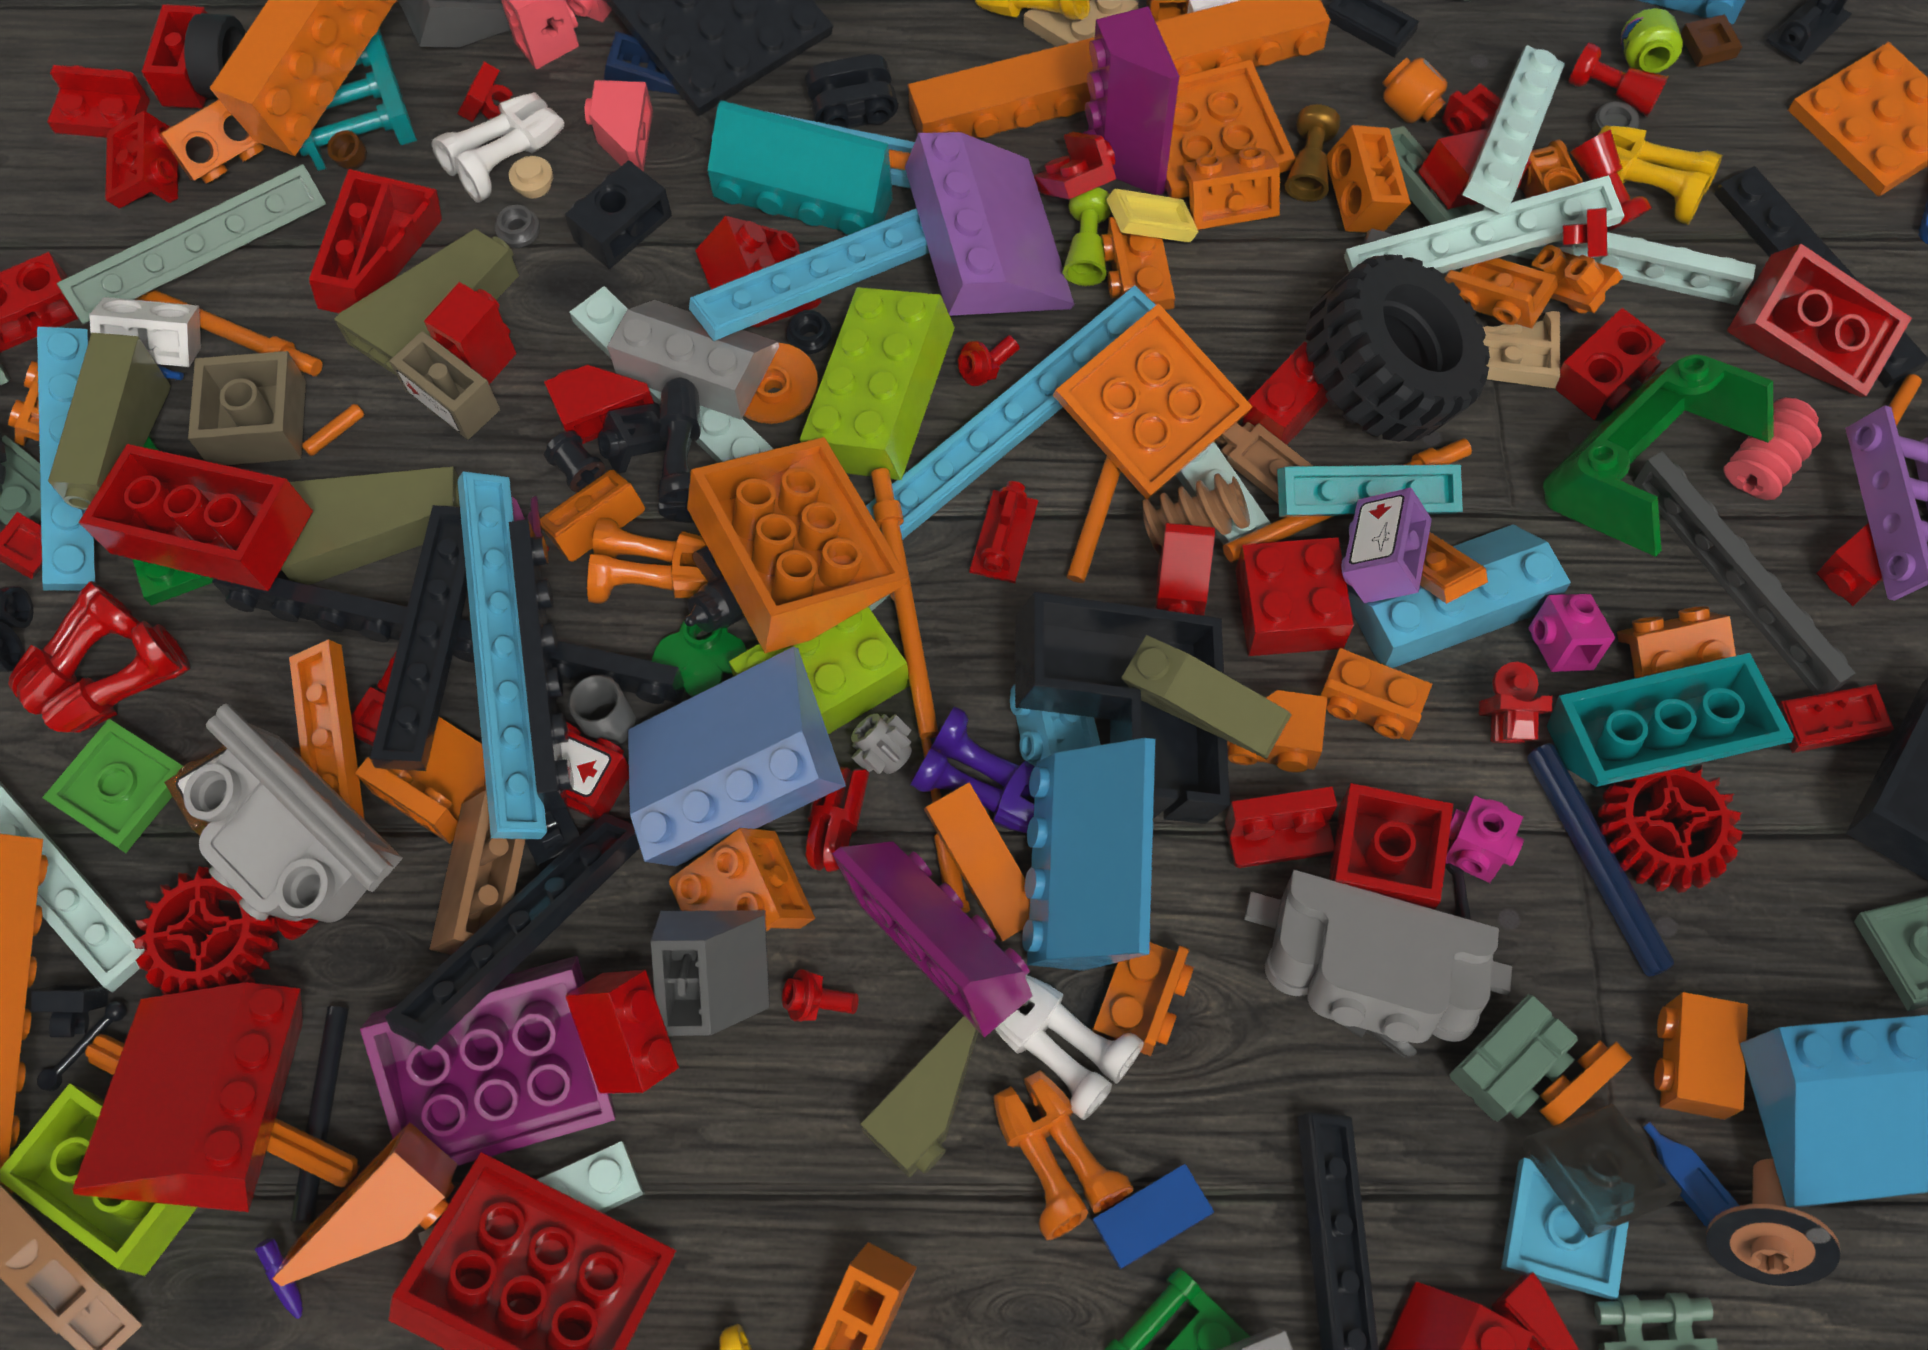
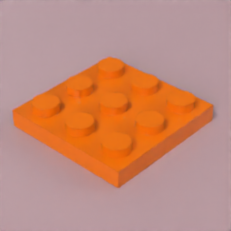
M1890 42L1795 98L1788 109L1802 125L1878 197L1928 167V77Z
M1251 59L1179 77L1165 185L1169 197L1181 199L1189 196V182L1183 173V164L1196 161L1198 157L1203 155L1222 157L1239 154L1245 148L1256 147L1270 152L1280 166V173L1292 169L1296 160L1295 155Z
M1159 303L1060 385L1053 394L1054 398L1145 499L1153 496L1243 418L1253 407Z

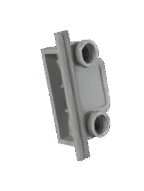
M229 704L220 706L216 715L207 721L206 728L227 749L215 764L204 765L190 776L184 789L183 800L185 808L190 815L210 822L201 833L199 849L203 857L212 865L209 869L211 876L222 885L235 889L242 897L239 901L240 906L248 914L261 921H265L269 915L289 921L311 918L331 923L342 919L367 890L374 892L384 878L402 860V857L278 735L249 724Z
M1293 870L1281 900L1254 892L1249 894L1244 920L1275 929L1273 946L1265 961V973L1270 983L1279 991L1291 996L1308 995L1309 1005L1317 1014L1332 1019L1338 1024L1349 1027L1356 1026L1387 1035L1389 1038L1399 1042L1422 1043L1427 1041L1432 1034L1446 1041H1461L1468 1038L1476 1028L1479 1016L1489 1001L1490 991L1507 996L1510 993L1512 966L1493 961V954L1498 946L1499 928L1297 870Z

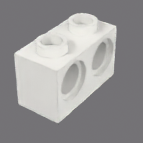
M103 297L89 314L91 333L139 336L156 364L190 367L201 349L199 306Z

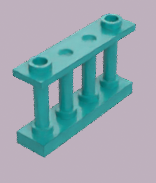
M379 28L355 64L363 63L364 67L371 66L373 71L366 73L367 78L340 86L326 109L371 95L375 99L382 97L383 104L376 105V111L312 129L310 136L305 140L299 151L302 156H311L318 171L326 169L320 146L327 145L332 136L340 131L348 130L359 135L384 127L385 131L394 129L400 145L417 141Z

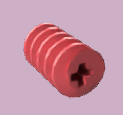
M1786 397L1778 399L1773 403L1774 437L1767 443L1749 436L1740 445V449L1732 455L1730 462L1723 467L1725 477L1733 486L1763 500H1775L1780 496L1782 488L1792 480V474H1795L1802 467V461H1805L1811 455L1812 449L1821 442L1822 434L1817 426L1818 416L1816 411L1807 402Z

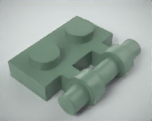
M1682 1292L1667 1293L1664 1299L1639 1300L1633 1294L1618 1295L1615 1301L1595 1302L1594 1315L1597 1324L1617 1325L1619 1342L1598 1344V1350H1718L1716 1338L1694 1339L1693 1321H1711L1713 1319L1712 1303L1707 1297L1689 1298L1686 1293ZM1667 1323L1669 1340L1643 1341L1642 1324Z

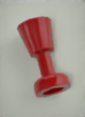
M1588 42L1571 73L1568 83L1581 87L1586 85L1590 78H1593L1616 88L1615 95L1648 117L1669 76L1629 68L1626 73L1599 62L1602 55L1600 47Z
M1611 130L1593 137L1570 152L1591 180L1610 176L1624 213L1620 224L1609 226L1611 231L1652 209L1649 201L1643 196L1631 199L1621 181L1618 172L1622 170V164Z

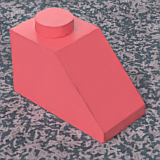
M595 80L592 98H587L585 101L586 123L593 126L597 143L620 166L629 160L644 172L653 113L646 82Z

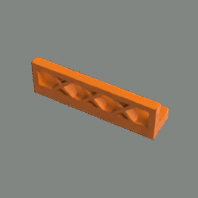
M328 639L289 657L301 758L365 820L360 780L355 774L358 765L342 645Z

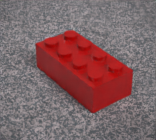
M127 444L78 523L110 554L269 591L313 510L285 478Z

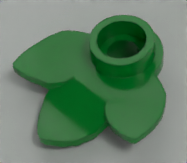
M683 621L679 632L671 634L660 641L654 652L652 662L678 667L684 681V688L692 698L722 683L724 673L733 675L729 661L747 651L741 639L728 633V628H719L713 631L709 638L698 640L696 639L697 635L703 630L697 625L689 627Z

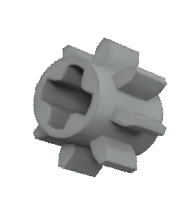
M879 714L869 715L857 725L852 733L851 740L854 742L852 746L857 751L851 758L862 769L869 772L874 770L877 774H881L882 771L885 774H891L900 769L911 755V741L907 736L912 730L896 714L890 719L885 714L882 716Z

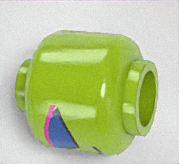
M1659 8L1645 9L1633 15L1622 29L1621 45L1627 63L1631 68L1659 73L1673 65L1682 52L1683 40L1674 16L1666 10Z

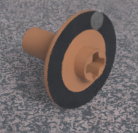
M1773 1159L1760 1160L1753 1167L1752 1204L1741 1205L1723 1211L1710 1222L1707 1228L1706 1244L1713 1258L1735 1275L1761 1284L1773 1286L1810 1284L1830 1275L1840 1260V1245L1831 1229L1817 1218L1805 1212L1787 1207Z

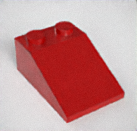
M1798 244L1771 254L1727 332L1768 358L1856 396L1866 397L1912 317L1804 245Z

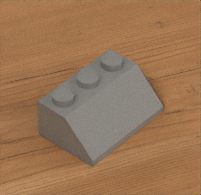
M653 300L627 309L607 348L616 374L647 383L649 388L662 392L667 382L674 378L688 379L695 385L698 391L700 406L742 420L779 348L778 341L745 330L737 331L713 341L692 312Z

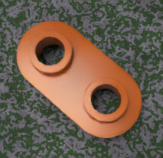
M1601 1040L1598 1041L1577 1060L1583 1067V1070L1574 1079L1569 1081L1564 1075H1561L1539 1095L1546 1102L1539 1112L1556 1128L1632 1059V1056L1617 1041L1609 1047Z

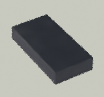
M1333 0L1326 8L1331 24L1394 58L1414 35L1419 23L1417 19L1381 0Z

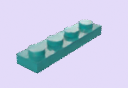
M1461 465L1293 466L1277 469L1279 517L1354 516L1359 499L1406 488L1413 489L1428 514H1455L1463 512Z

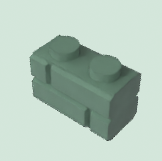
M1528 994L1449 1076L1468 1097L1474 1099V1102L1492 1120L1498 1122L1509 1112L1518 1119L1539 1098V1095L1532 1088L1545 1075L1553 1082L1575 1060L1567 1051L1578 1039L1559 1019L1554 1018L1552 1013L1538 999Z

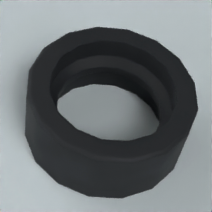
M195 14L188 24L184 45L185 65L193 88L203 97L217 98L210 90V87L246 34L241 21L233 15Z

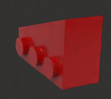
M348 169L309 277L317 309L341 313L392 281L442 221L437 189Z

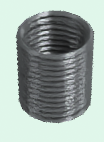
M592 675L582 679L573 687L569 695L568 707L571 715L588 740L596 742L598 738H603L619 745L628 739V729L635 726L636 717L621 688L612 678L603 675ZM616 703L613 711L606 717L599 720H589L592 712L599 706Z

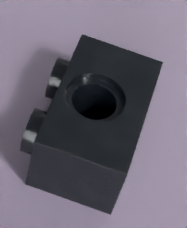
M628 160L618 170L609 173L603 182L586 197L577 200L571 209L565 213L573 240L610 270L672 216L666 189Z

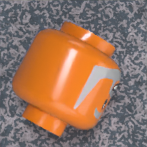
M1405 58L1382 83L1386 87L1383 93L1385 103L1406 123H1415L1421 117L1429 122L1446 105V102L1441 97L1447 89V81L1424 58H1416L1412 62Z

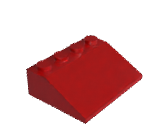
M244 982L141 999L73 1186L74 1195L249 1212L303 1025L301 989Z
M481 1152L392 1295L389 1321L445 1350H627L677 1250Z

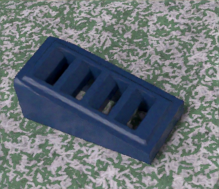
M616 31L606 62L604 81L646 82L648 90L679 94L664 74L655 71L657 65L635 37ZM640 62L648 63L647 68L640 67Z

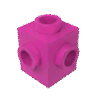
M1591 594L1548 595L1528 627L1551 672L1594 670L1615 639L1612 630Z
M1474 796L1465 812L1456 808L1452 815L1449 835L1451 841L1447 850L1446 864L1451 863L1464 872L1490 883L1503 864L1512 867L1519 855L1524 838L1517 836V832L1523 816L1510 811L1501 802L1491 799L1484 800Z

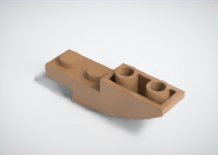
M0 1183V1278L56 1334L59 1333L76 1350H117L142 1326V1323Z

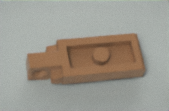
M1247 422L1243 427L1236 423L1216 440L1223 448L1221 452L1229 464L1278 504L1277 469L1293 466H1313L1259 423L1254 426Z

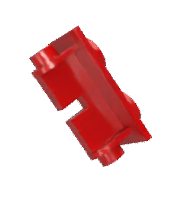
M1009 481L1006 487H1002L1000 491L993 490L969 573L1016 583L1039 500L1027 497V494L1024 492L1025 486L1022 483Z

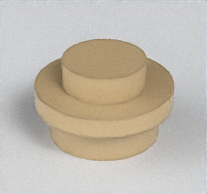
M527 156L519 159L512 165L509 171V180L514 190L526 198H539L549 191L553 180V172L550 164L545 159L537 156Z

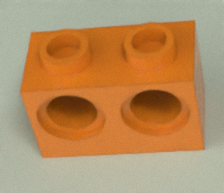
M219 99L159 134L192 181L201 177L206 184L227 172L228 170L223 163L239 155L241 160L245 161L265 149L261 143L254 141L248 133L241 141H234L225 134L224 121L232 114ZM193 137L204 139L210 147V156L203 163L193 162L186 154V144Z
M1352 125L1326 155L1345 231L1368 232L1370 229L1385 231L1411 204L1390 128Z

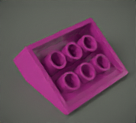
M578 956L507 975L430 1050L391 1031L385 1016L395 1007L373 1012L362 1025L360 1031L392 1138L411 1122L453 1159L458 1166L476 1161L481 1152L488 1156H493L615 1121L616 1116L611 1093L598 1092L565 997L566 994L585 984Z

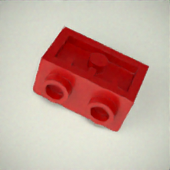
M53 65L50 74L60 89L47 123L54 133L107 138L108 130L143 110L147 111L150 99L132 72L121 69L85 68L78 65Z
M145 110L107 131L105 200L119 209L136 199L144 197L149 192L154 193L168 203L178 199V161L159 135L169 129L170 126Z
M1070 132L1064 135L1070 157L1063 156L1051 160L1044 165L1046 171L1034 175L1039 193L1071 199L1116 179L1113 169L1116 163L1115 154L1109 142L1104 140L1101 135Z
M1333 786L1231 801L1225 825L1234 866L1236 868H1245L1332 854L1335 845L1329 821L1337 807Z

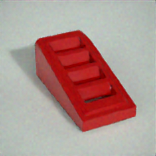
M1533 1271L1518 1278L1491 1305L1495 1313L1533 1333L1528 1346L1529 1350H1579L1539 1278Z

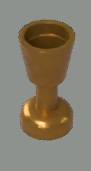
M1321 104L1309 105L1304 107L1298 114L1296 122L1297 131L1306 140L1305 149L1298 152L1285 184L1286 192L1296 200L1304 202L1318 201L1324 198L1329 191L1327 156L1322 151L1323 143L1330 141L1337 135L1341 122L1340 115L1329 106Z

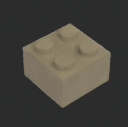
M281 351L195 358L188 439L205 461L221 465L301 459L306 380L289 352Z

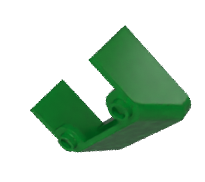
M1693 354L1677 360L1638 387L1546 477L1543 488L1547 506L1559 514L1656 557L1662 551L1658 496L1621 481L1628 473L1630 464L1684 411L1691 412L1768 443L1774 437L1773 380L1703 355Z

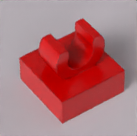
M485 61L483 62L459 108L458 115L472 123L480 109L489 120L500 115V109L493 103L492 99L503 102L510 99L513 94L510 89L503 85H493L500 70Z
M1607 208L1587 209V223L1563 225V245L1587 243L1588 257L1608 256Z

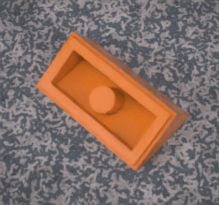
M612 469L540 518V527L569 561L573 562L593 548V534L599 518L612 519L618 523L621 529L645 511V506L632 484Z

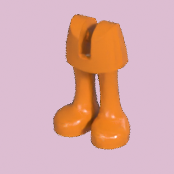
M599 518L593 534L594 554H590L588 565V602L595 604L606 602L610 597L612 589L623 584L657 587L673 591L675 598H690L699 592L701 586L708 583L693 560V553L707 546L703 537L682 532L679 534L677 541L649 538L620 529L618 523L612 519ZM618 555H635L670 562L672 565L636 563L615 558Z
M1039 1070L1026 1077L1024 1083L1034 1106H1036L1042 1117L1040 1120L1033 1123L1027 1108L1011 1086L995 1094L993 1098L1000 1129L1007 1145L1021 1148L1042 1184L1045 1192L1046 1208L1040 1216L1039 1229L1046 1240H1053L1081 1224L1088 1215V1209L1078 1193L1067 1181L1046 1141V1138L1050 1135L1061 1148L1076 1172L1083 1187L1084 1196L1094 1213L1104 1212L1122 1202L1134 1191V1188L1126 1175L1119 1171L1108 1170L1096 1160L1086 1147L1070 1118L1073 1114L1070 1100L1044 1072Z

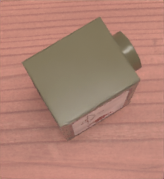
M421 331L389 361L404 390L467 440L500 411L488 381L424 331Z

